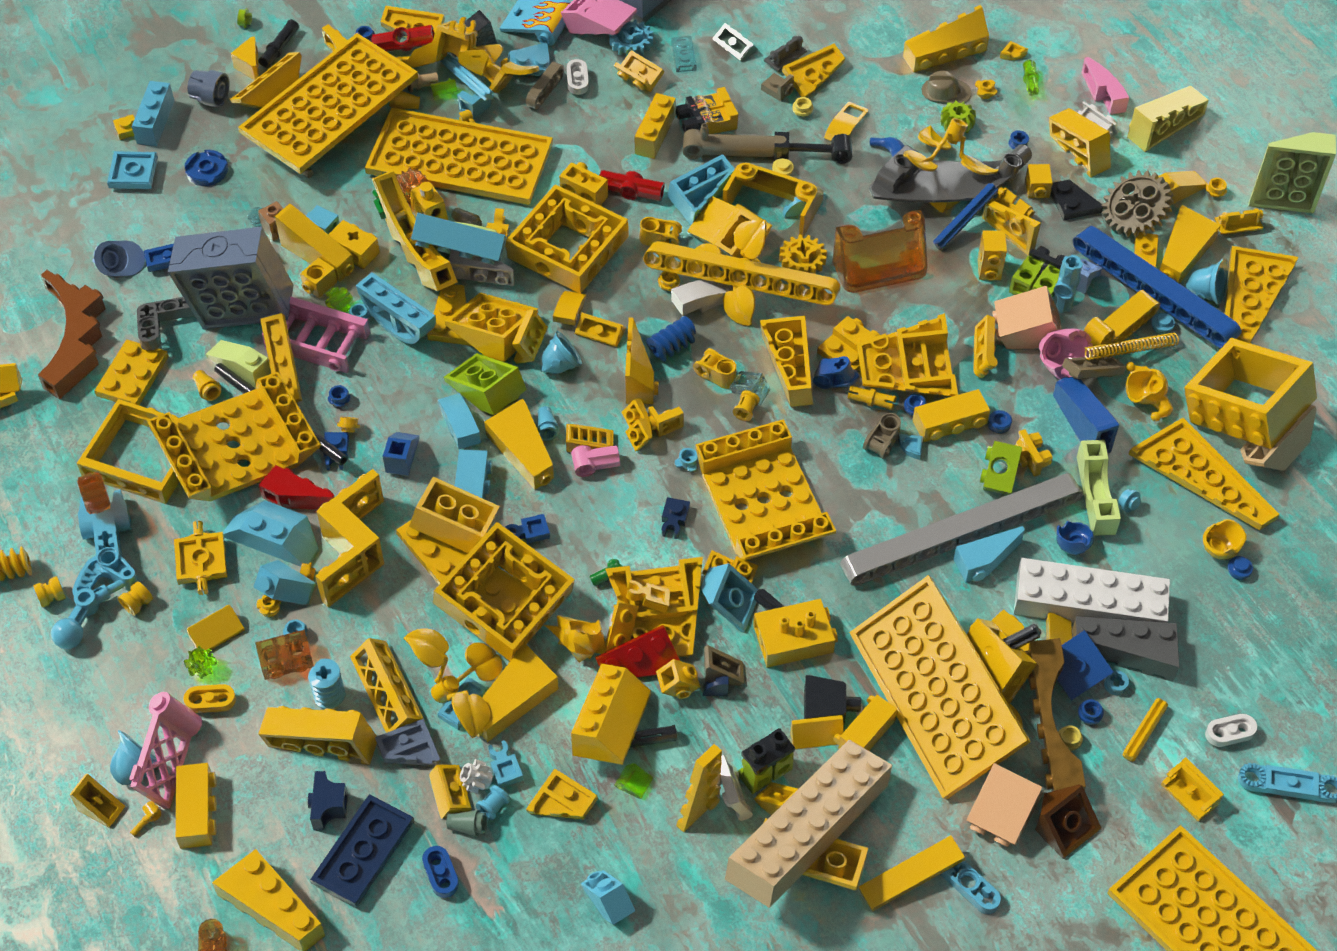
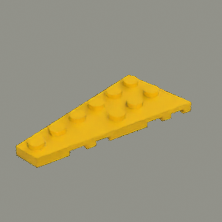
M1184 418L1179 419L1129 450L1128 454L1258 530L1268 526L1279 517V513Z

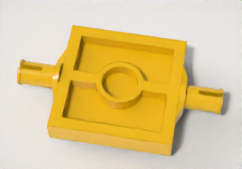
M198 520V525L196 521L193 522L194 534L174 539L176 579L178 585L197 583L198 594L203 595L204 591L206 595L208 594L207 581L228 577L223 532H203V522Z

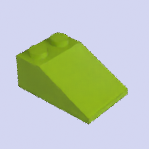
M478 353L443 377L446 383L479 410L492 415L502 411L503 407L518 399L527 390L518 367Z

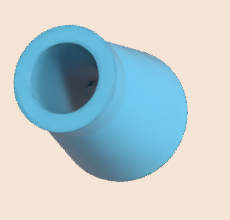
M547 406L538 409L537 420L538 432L541 439L545 441L555 439L559 432V426L551 409Z

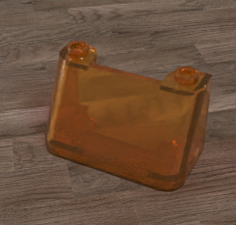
M921 210L906 213L902 220L903 228L863 236L860 229L854 225L836 227L832 262L844 290L857 293L918 280L926 275L928 268L925 219Z

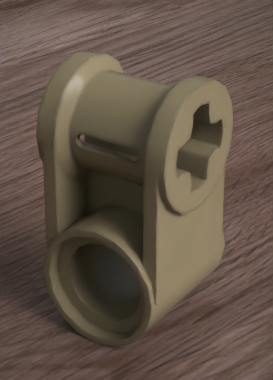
M893 413L884 414L874 429L867 435L863 449H870L879 454L880 458L885 459L899 438L901 428L899 416Z

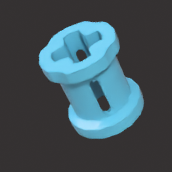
M493 785L490 788V793L484 800L476 803V808L481 813H486L487 819L494 820L496 812L504 804L510 802V797L499 786Z

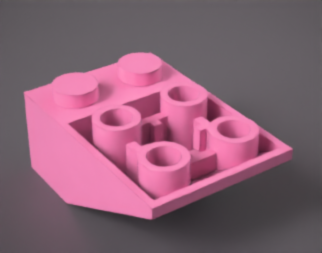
M573 0L561 12V15L570 34L615 35L620 32L626 23L631 21L638 10L620 0Z

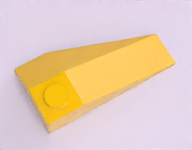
M629 317L625 370L626 404H630L634 399L640 398L643 404H654V395H658L659 381H654V371L634 318Z

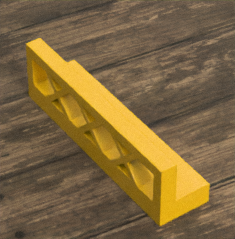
M368 638L350 658L385 732L387 733L424 719L387 642ZM365 653L368 655L366 667H364L360 659ZM373 671H376L378 676L376 687L371 682ZM382 691H385L387 694L386 706H383L381 703ZM392 711H395L399 720L392 726L390 722Z

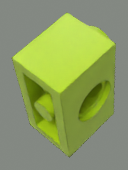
M994 441L993 447L988 446L985 460H989L988 469H982L980 483H984L983 490L1005 495L1012 493L1022 447ZM997 462L1005 463L1007 466L1006 472L1002 474L996 473L993 469L994 464Z

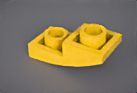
M641 398L634 399L621 412L629 426L625 433L635 451H639L652 438L649 416Z
M711 550L701 574L706 575L709 568L729 563L752 583L758 565L743 560L738 556L733 560Z

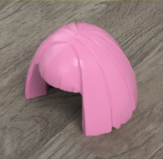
M1062 329L1048 333L1039 343L1040 358L1045 367L1059 380L1065 377L1070 378L1069 372L1062 367L1065 358L1085 357L1086 349L1084 348L1093 346L1090 343L1092 341L1091 337L1080 329Z

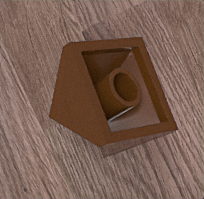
M1080 784L1044 793L1041 815L1035 828L1038 834L1060 857L1065 858L1101 829V825L1086 792Z

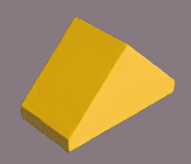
M250 37L231 53V57L236 70L255 80L259 77L258 48L255 37Z
M85 774L69 794L79 812L106 827H110L126 807L89 774Z
M771 782L754 800L767 813L772 815L798 788Z

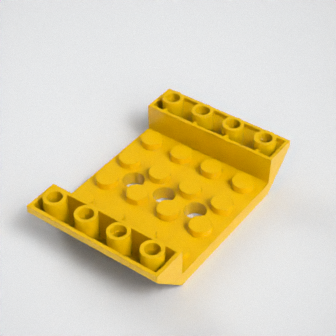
M278 371L257 379L255 390L175 420L170 412L147 420L150 429L188 498L211 502L259 483L275 465L290 470L297 468L319 449L321 445ZM223 422L227 423L230 427L222 430L217 427V424ZM230 441H236L240 444V446L237 448H231L227 445V443ZM244 459L248 460L251 464L247 467H242L238 464V461Z
M784 419L695 444L704 483L735 554L743 560L836 534V529L828 512L821 513L792 451V436ZM782 491H789L792 495L784 497L780 493ZM766 497L770 502L763 504L758 499ZM737 504H745L748 508L739 510L735 506Z

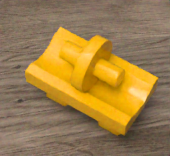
M1026 429L1020 430L1018 432L1020 438L1016 442V446L1022 447L1019 464L1022 467L1028 465L1033 476H1038L1041 474L1042 468L1051 465L1053 456L1049 450L1038 452L1037 448L1042 447L1043 444L1039 432L1028 434Z

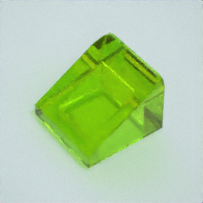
M633 762L624 767L614 786L638 799H642L654 777Z

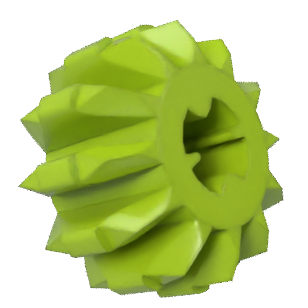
M955 100L953 104L948 102L941 111V126L947 131L952 118H957L967 123L968 127L965 133H969L975 126L976 110H973L970 104L965 105V101L958 103Z

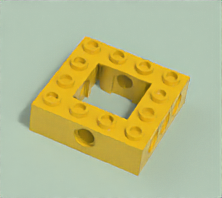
M555 184L506 239L507 258L581 294L629 237L628 219ZM561 225H565L589 237L583 245L578 247L577 253L571 260L569 251L548 243V240Z
M496 522L434 590L433 604L511 661L518 650L532 639L572 593L575 579ZM498 566L532 590L530 598L521 608L518 607L515 610L514 616L505 626L504 614L498 609L494 610L481 600L480 595L475 593Z

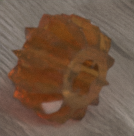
M411 168L407 172L402 171L401 175L396 176L407 203L411 205L410 191L420 186L421 183L428 182V179L418 169L412 170Z
M90 472L78 477L77 483L86 511L89 514L109 509L111 503L102 475L99 472Z

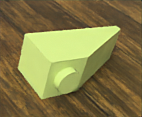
M220 340L205 354L208 359L216 364L222 363L255 388L257 379L271 374L268 358L248 346Z

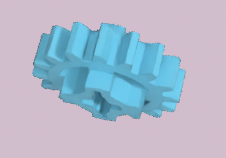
M636 19L633 22L629 21L621 28L619 33L610 35V46H612L613 51L618 50V55L626 53L627 56L631 50L644 55V50L650 51V46H653V31H650V26H644L643 21L640 24L637 23Z

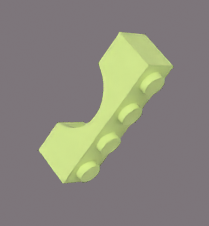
M1105 440L1081 441L1077 454L1090 529L1094 536L1116 535L1121 520L1117 499H1112L1109 491V459Z

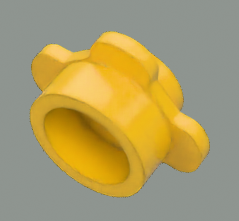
M978 80L975 82V86L978 88L977 95L980 98L990 99L997 94L994 80Z

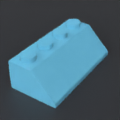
M417 213L411 239L416 241L415 245L429 248L430 244L438 246L437 251L450 254L451 250L460 252V257L472 259L473 256L481 257V262L494 265L495 261L500 262L507 237L500 233Z

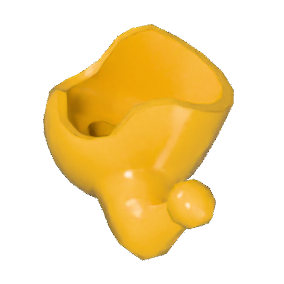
M1128 362L1126 364V370L1130 371L1126 381L1128 398L1135 403L1153 405L1158 410V412L1151 414V420L1154 422L1169 416L1173 411V407L1166 396L1168 391L1166 376L1157 369L1137 366L1133 362Z

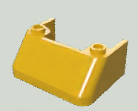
M750 163L737 165L723 189V201L731 205L742 185L791 201H795L794 198L797 197L799 200L806 202L800 215L799 235L801 234L803 238L823 201V190L819 186Z

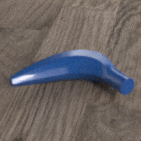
M894 137L870 138V146L885 147L890 151L892 157L905 146L899 139Z

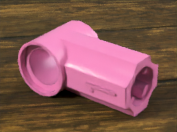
M578 446L571 452L575 474L579 477L590 476L599 469L620 466L617 446L591 449L589 446Z

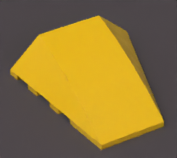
M945 313L929 321L927 319L920 321L917 325L908 328H899L894 333L888 335L885 333L858 342L857 350L862 385L946 396L958 395L955 374H952L947 345L948 329Z
M703 557L680 559L678 566L631 571L630 566L605 569L617 600L639 606L632 631L633 638L664 625L678 657L693 655ZM630 580L637 581L644 587L646 583L669 589V607L666 613L642 606L643 601L641 600L632 601L627 599L626 595L629 591L627 586Z

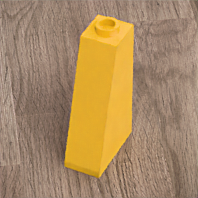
M289 203L275 216L282 247L310 264L319 257L335 268L336 278L339 282L346 276H349L353 269H355L352 254L292 204Z
M1182 205L1179 209L1160 271L1180 284L1216 240L1221 225Z
M523 399L484 421L486 436L534 490L550 483L554 478L553 464Z
M524 644L482 697L489 706L490 719L477 736H482L487 742L559 689L558 677L527 644Z

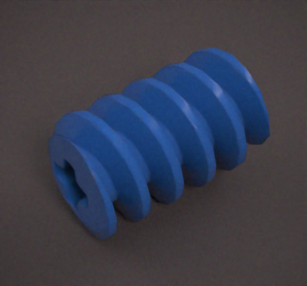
M682 316L680 320L674 321L673 324L667 325L665 329H661L658 333L653 334L651 338H647L646 343L649 350L661 361H666V355L672 357L674 351L677 353L681 351V346L687 348L688 342L690 344L695 343L694 335L696 334V329L688 317Z

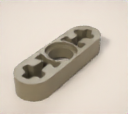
M552 62L529 91L526 98L527 106L534 109L540 108L562 79L564 65Z

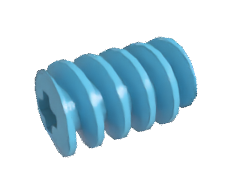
M320 659L311 668L308 680L316 705L323 709H332L343 702L346 692L338 664L331 659Z

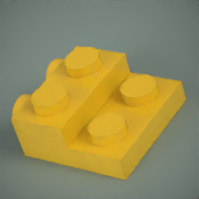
M847 316L833 328L832 335L818 346L817 353L827 359L846 356L851 361V367L859 371L857 343L880 334L875 330L869 331L864 328V324L860 319H852Z

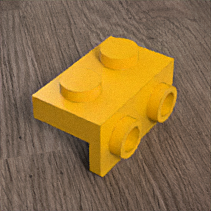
M632 50L621 65L617 62L614 64L618 71L617 75L625 81L629 79L633 81L632 84L638 89H646L649 92L653 90L665 73L662 68Z

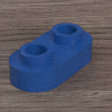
M441 846L429 847L424 852L422 861L432 890L441 898L451 897L457 892L459 883L449 854ZM435 860L441 861L439 865L432 864ZM443 883L450 884L447 888L441 887Z

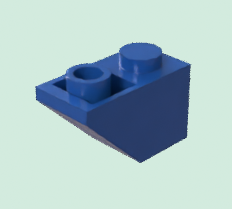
M396 432L388 437L383 453L386 473L409 476L420 438L419 435Z

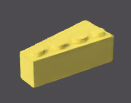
M1188 86L1135 107L1127 138L1146 152L1205 115L1209 100L1195 88Z

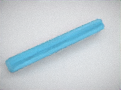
M447 53L446 57L440 60L443 65L484 101L494 98V95H492L493 91L467 68L462 66L451 54Z

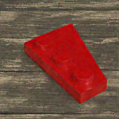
M664 625L595 657L599 667L601 664L624 667L635 677L657 675L656 671L671 660L680 661Z

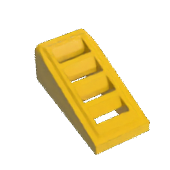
M566 424V451L572 452L578 446H589L591 449L613 446V430ZM592 437H597V442H592ZM602 437H606V444L602 443Z

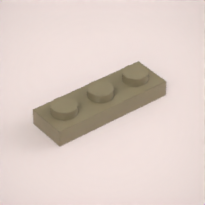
M1113 356L1094 360H1087L1086 357L1065 358L1062 367L1069 372V375L1076 379L1097 378L1101 376L1112 377L1123 375L1126 370V366Z

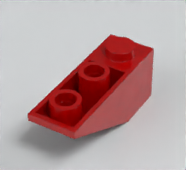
M277 465L272 468L259 484L263 499L287 509L318 510L322 504L329 502L335 497L329 489H322L314 485L308 478L303 479L295 475L290 469H283Z

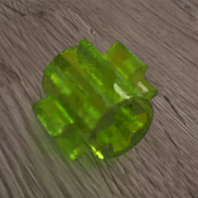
M337 286L325 293L328 297L325 300L328 308L345 313L349 311L351 307L350 302L353 300V297L346 288L341 287L339 289Z
M198 646V648L188 651L189 659L184 660V664L188 668L191 677L197 675L200 679H203V677L213 674L212 666L217 665V661L213 657L210 648L205 650Z

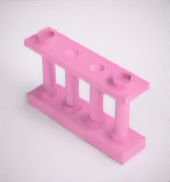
M290 297V311L288 320H286L287 328L289 329L296 319L306 321L296 340L290 339L293 357L328 367L333 371L348 373L349 366L346 354L355 338L359 337L367 340L370 334L368 319ZM319 325L327 328L316 347L305 344L314 326ZM339 331L347 334L337 353L325 350L335 332ZM262 333V338H263L264 346H265V348H266L265 340H264V335H263V333Z

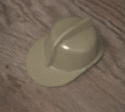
M943 70L930 75L929 80L923 84L921 89L923 96L930 101L949 102L952 104L955 100L958 103L967 102L972 94L970 87L966 83L957 80L952 73Z

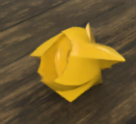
M557 615V626L544 625L558 637V645L565 646L579 663L586 658L591 659L594 653L602 654L606 652V643L599 619L597 622L591 623Z

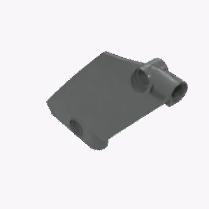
M1020 144L1011 153L1005 154L1002 160L982 161L983 164L993 169H999L995 174L982 175L969 170L960 162L933 160L932 162L938 166L935 171L922 170L903 156L907 150L916 151L912 147L905 145L881 168L874 183L869 186V191L873 199L935 203L973 200L989 183L994 184L998 188L1005 182L1014 181L1016 174L1032 158V151L1028 146Z

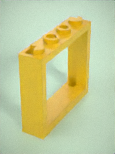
M118 399L77 462L81 476L166 504L180 482L172 467L167 472L163 481L160 482L99 462L125 420L149 427L147 420L164 413L158 412L154 408H146L134 402L130 403ZM171 414L174 420L178 418L177 416Z

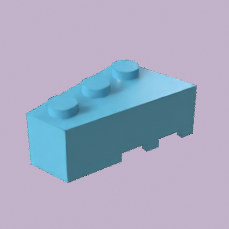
M722 154L670 181L668 198L687 222L692 225L712 196L719 199L723 195V189L735 168Z

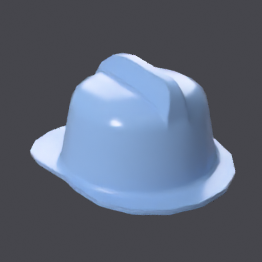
M105 241L96 247L92 260L99 272L106 276H130L141 271L144 266L145 256L141 247L132 241Z

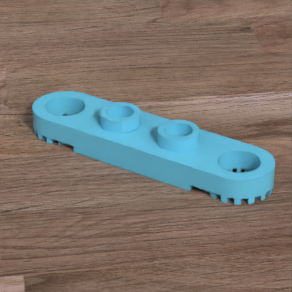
M1256 763L1244 764L1238 773L1240 785L1250 791L1328 803L1337 802V793L1329 794L1324 787L1325 784H1331L1337 789V778L1334 775H1322L1317 772L1271 765L1263 766ZM1253 772L1258 776L1259 780L1257 782H1250L1245 777V773Z

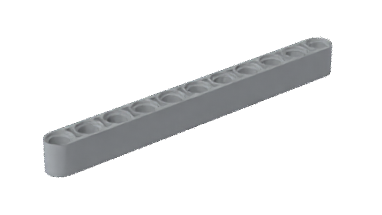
M1066 473L852 553L841 560L840 567L852 586L861 585L956 549L957 546L985 538L1072 505L1082 498L1083 491L1070 473Z

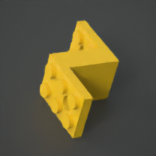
M374 469L361 475L356 482L348 488L342 489L336 497L322 504L316 511L322 537L340 553L337 560L329 566L323 567L315 576L321 600L327 607H330L384 565L379 537L360 520L384 502L380 477Z

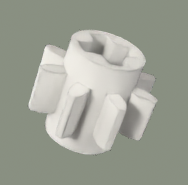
M475 759L473 764L467 763L463 766L460 780L463 782L462 786L467 787V791L478 794L479 789L485 790L490 786L493 774L489 771L490 767L486 765V762Z

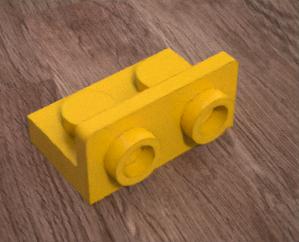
M534 309L526 311L512 343L513 347L517 350L514 357L516 364L534 361L548 328Z

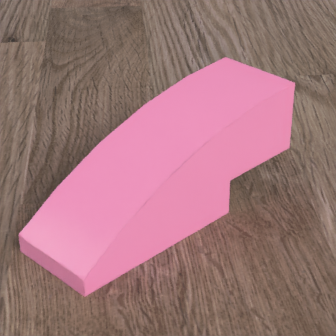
M1085 57L1081 73L1094 100H1103L1110 115L1126 112L1129 96L1124 87L1106 68L1090 57Z

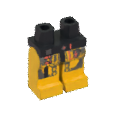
M725 87L717 88V93L705 96L697 95L693 98L692 96L686 97L685 104L676 106L675 114L677 119L688 118L682 120L684 133L690 129L700 130L703 123L708 125L709 134L737 129L738 112Z

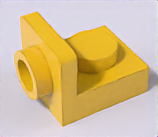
M653 406L648 408L651 430H655L659 437L684 427V413L680 406L672 410H666L658 415Z

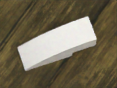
M704 279L697 280L671 289V301L682 316L697 309L703 313L723 304L725 293L733 291V286Z

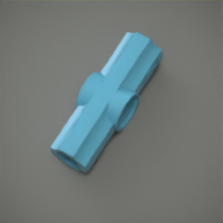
M1073 254L1064 257L1058 281L1054 287L1055 294L1053 300L1059 313L1070 312L1077 287L1081 281L1080 274L1083 263L1080 257Z

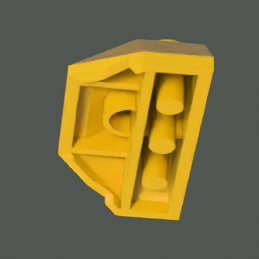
M300 52L285 55L242 91L233 96L230 101L234 104L252 108H263L299 79L302 58Z

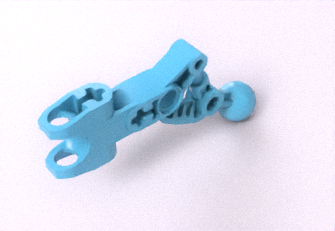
M121 489L114 490L112 502L104 508L92 507L88 496L81 497L78 520L83 540L94 538L96 556L86 562L75 581L72 592L76 606L70 616L57 621L52 627V641L61 649L77 647L83 638V627L81 625L86 616L96 613L99 609V604L110 599L112 593L122 588L130 591L131 586L138 581L135 570L122 557L119 532L132 530V521ZM100 577H106L114 581V583L108 586L103 584L92 590Z

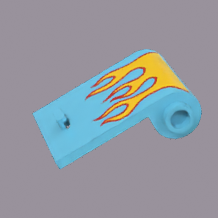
M518 0L499 29L501 32L535 33L541 44L547 43L548 46H552L566 26L561 12L571 2L569 0Z

